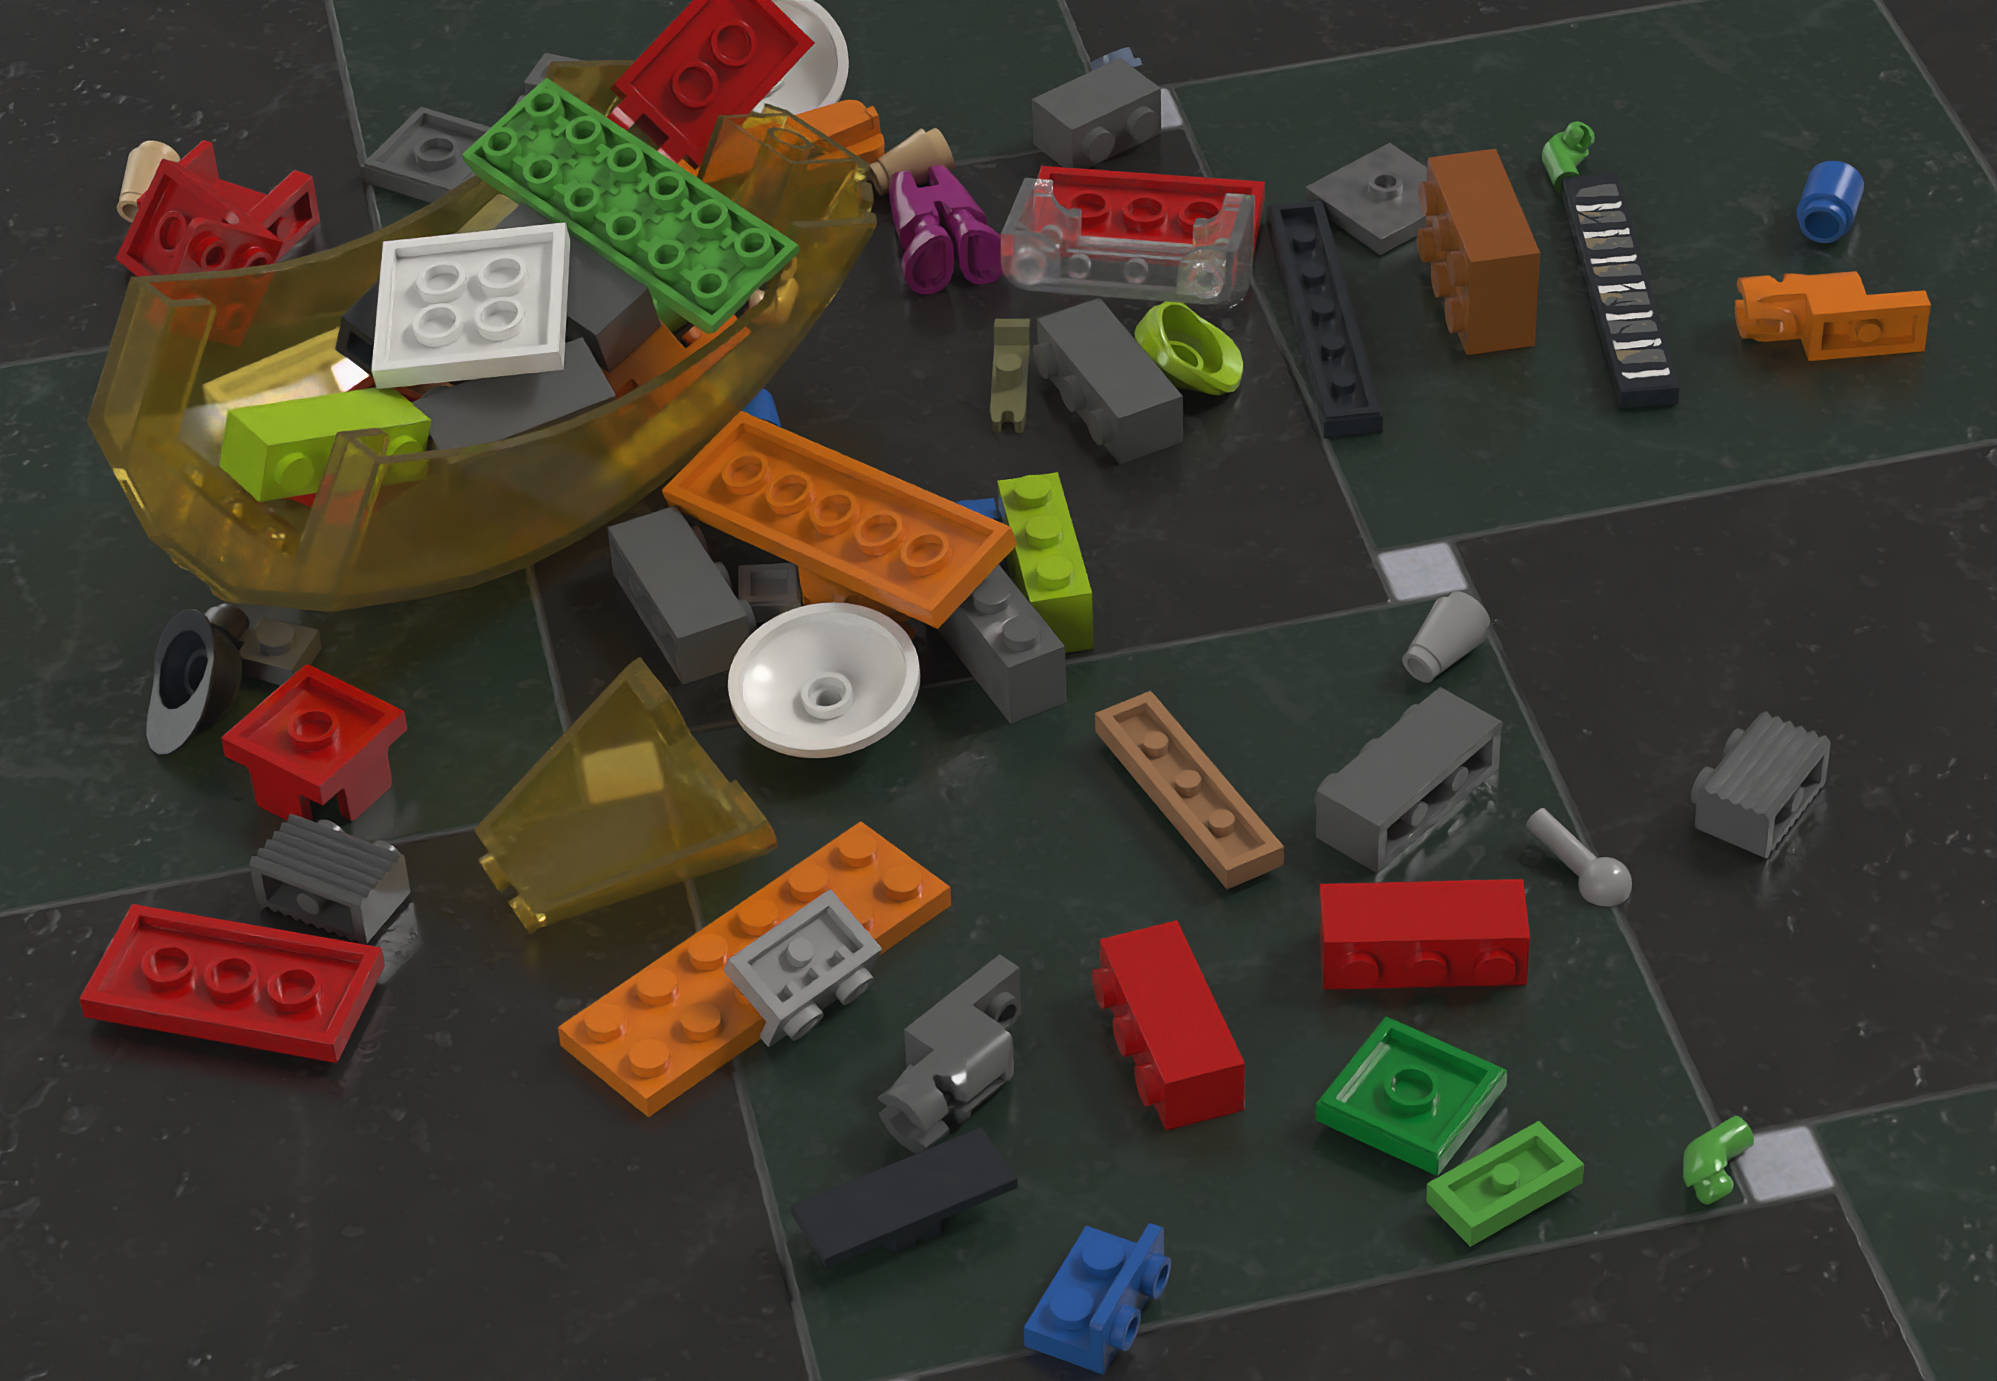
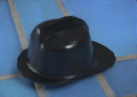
M197 609L182 610L172 617L163 630L156 648L154 683L147 716L146 736L150 748L158 755H171L184 747L194 735L200 723H214L227 715L235 702L241 685L243 668L241 655L236 645L224 636L215 633L208 617Z

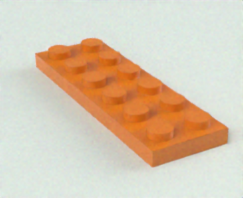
M741 410L662 489L669 507L676 505L681 513L937 629L1017 545L1012 528L1008 525Z
M860 821L558 1027L560 1046L649 1118L761 1039L759 1036L766 1024L765 1019L723 971L730 957L829 889L835 893L882 948L881 955L950 907V886Z

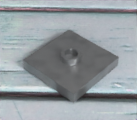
M1388 143L1306 186L1305 202L1323 201L1327 218L1379 255H1382L1417 236L1419 228H1425L1426 217L1422 214L1419 202V183L1427 181L1428 168L1391 143Z

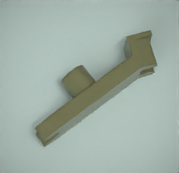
M995 319L990 419L994 433H999L1002 424L1007 421L1014 423V429L1017 433L1023 432L1025 427L1030 362V319Z

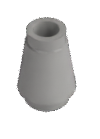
M1455 591L1448 597L1438 598L1409 646L1408 651L1402 657L1406 670L1422 682H1431L1437 675L1485 641L1486 629L1490 625L1487 611L1475 598L1463 592Z

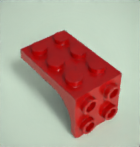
M162 158L115 259L157 291L148 310V318L157 326L236 344L284 242L183 165Z

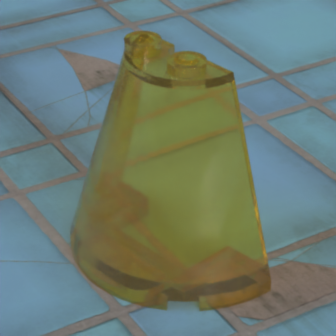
M640 657L631 662L474 829L488 851L487 854L478 859L479 863L499 892L510 885L518 896L508 903L529 934H532L541 927L765 856L778 848V841L768 820L736 779L731 783L727 781L690 733L672 697Z

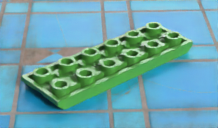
M545 78L462 154L464 162L480 179L518 205L522 202L554 224L566 222L570 235L648 287L651 296L707 334L715 333L746 303L749 297L761 285L775 276L800 252L797 243L548 78Z

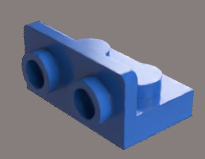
M1149 1223L1138 1242L1135 1243L1085 1226L1024 1326V1346L1104 1375L1118 1349L1127 1351L1131 1347L1139 1329L1141 1310L1149 1297L1159 1298L1167 1284L1171 1270V1259L1164 1256V1228Z

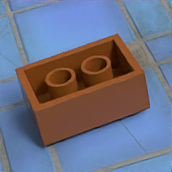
M1488 149L1428 157L1427 181L1419 183V202L1422 214L1426 217L1425 228H1419L1417 231V246L1422 263L1430 262L1431 282L1435 297H1444L1445 318L1449 332L1458 333L1466 355L1535 346L1540 251L1497 150Z

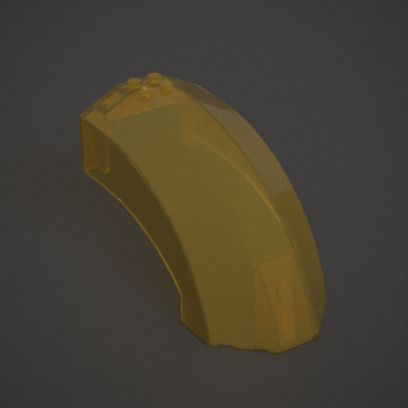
M550 61L544 79L548 78L607 117L622 101L610 87L635 61ZM764 103L761 113L751 111L749 114L718 115L700 167L694 170L683 159L678 165L799 245L800 252L769 280L761 301L716 338L665 373L610 403L566 422L525 435L466 447L385 456L390 436L382 429L368 428L337 432L312 508L292 499L258 502L219 466L227 410L341 393L370 376L335 350L342 316L380 279L384 241L457 234L456 232L497 194H502L477 175H474L431 204L385 228L326 251L277 264L226 271L131 277L87 423L148 538L168 553L174 564L196 575L211 587L213 595L223 601L236 604L334 612L420 599L474 587L524 569L567 548L623 514L678 472L754 399L803 341L840 289L873 235L877 219L876 214L870 212L874 198L872 184L866 182L870 172L869 163L783 108ZM635 124L627 130L653 149L657 150L659 148Z

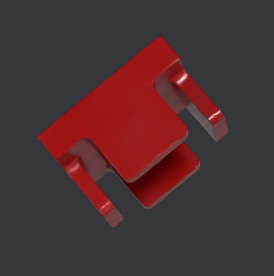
M306 664L221 739L225 757L245 766L250 771L255 800L259 807L286 821L289 814L312 821L313 816L309 799L324 805L337 793L341 816L354 821L390 789L392 777L387 754L388 748L407 731V724L403 710Z

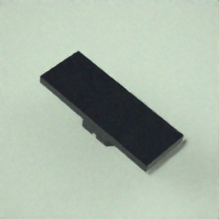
M980 1127L791 1206V1213L825 1268H828L880 1245L889 1251L899 1253L915 1246L918 1239H922V1242L942 1235L943 1219L1018 1188V1181L985 1131Z

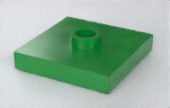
M1386 1016L1316 1103L1315 1120L1438 1176L1506 1088L1507 1070Z

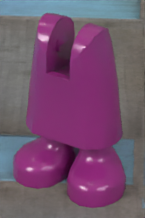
M943 165L929 166L927 176L928 187L917 188L909 170L896 172L891 175L889 182L891 212L901 246L905 250L901 268L906 283L913 291L929 295L941 291L951 280L954 270V252H956L957 262L964 277L973 284L991 283L1004 274L1009 264V252L1004 239L987 226L984 212Z

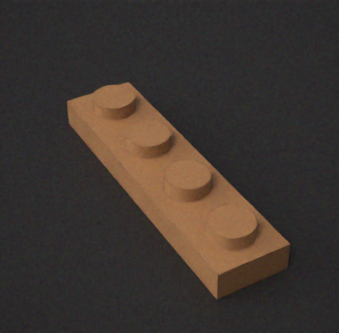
M1151 691L1095 713V732L1226 889L1284 866V846Z

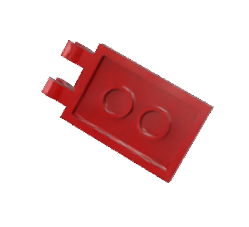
M692 0L610 87L622 101L607 118L626 131L635 124L659 147L656 151L676 164L683 159L696 170L815 42L772 0Z

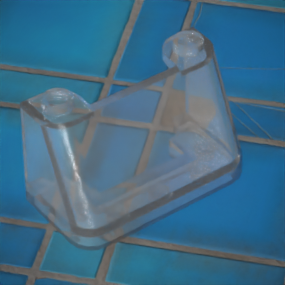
M1024 178L1001 232L1002 270L1007 279L1018 288L1049 296L1087 299L1100 298L1101 300L1150 304L1171 302L1185 304L1188 307L1213 309L1231 308L1239 304L1247 295L1252 278L1255 195L1226 193L1222 209L1215 217L1209 220L1206 218H1196L1193 226V244L1081 236V209L1070 208L1068 211L1058 203L1053 195V180Z

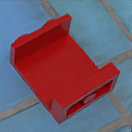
M206 140L200 142L178 162L284 242L275 263L320 222L314 181L311 175L294 170L266 195L219 179L213 143ZM147 190L136 200L138 209Z

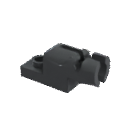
M999 954L904 1029L907 1068L897 1081L878 1097V1100L887 1106L879 1112L883 1124L889 1133L911 1152L920 1153L934 1147L949 1135V1128L945 1122H954L957 1125L963 1123L970 1118V1112L1009 1082L1014 1075L1013 1038L1007 1030L1012 1027L1021 1015L1020 968Z

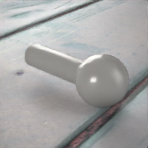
M1545 808L1539 809L1529 818L1526 828L1579 877V891L1585 900L1598 906L1608 907L1618 905L1629 897L1632 889V879L1627 867L1623 863L1610 857L1597 858Z

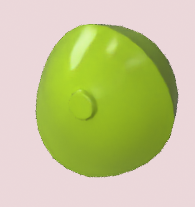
M1170 300L1154 306L1136 326L1135 340L1175 388L1220 396L1226 392H1233L1239 387L1243 374V360L1239 349L1223 331L1198 316L1185 304Z

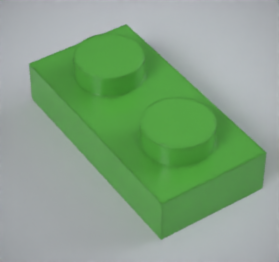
M1537 1121L1427 1183L1426 1202L1471 1247L1583 1183L1584 1163L1540 1121Z

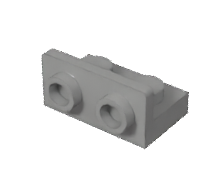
M829 889L730 957L723 971L765 1019L766 1024L759 1037L770 1047L786 1035L795 1041L807 1034L823 1018L824 1013L822 1010L837 999L843 1005H846L865 992L874 981V977L870 972L882 948L835 893Z

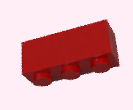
M1523 879L1320 884L1319 936L1323 989L1527 985L1530 933Z
M1175 920L1099 939L1100 968L1093 969L1091 972L1095 997L1102 1010L1111 1008L1114 1014V1036L1123 1057L1132 1056L1136 1063L1134 1069L1135 1081L1143 1104L1145 1106L1154 1104L1165 1130L1244 1111L1245 1062L1178 921Z

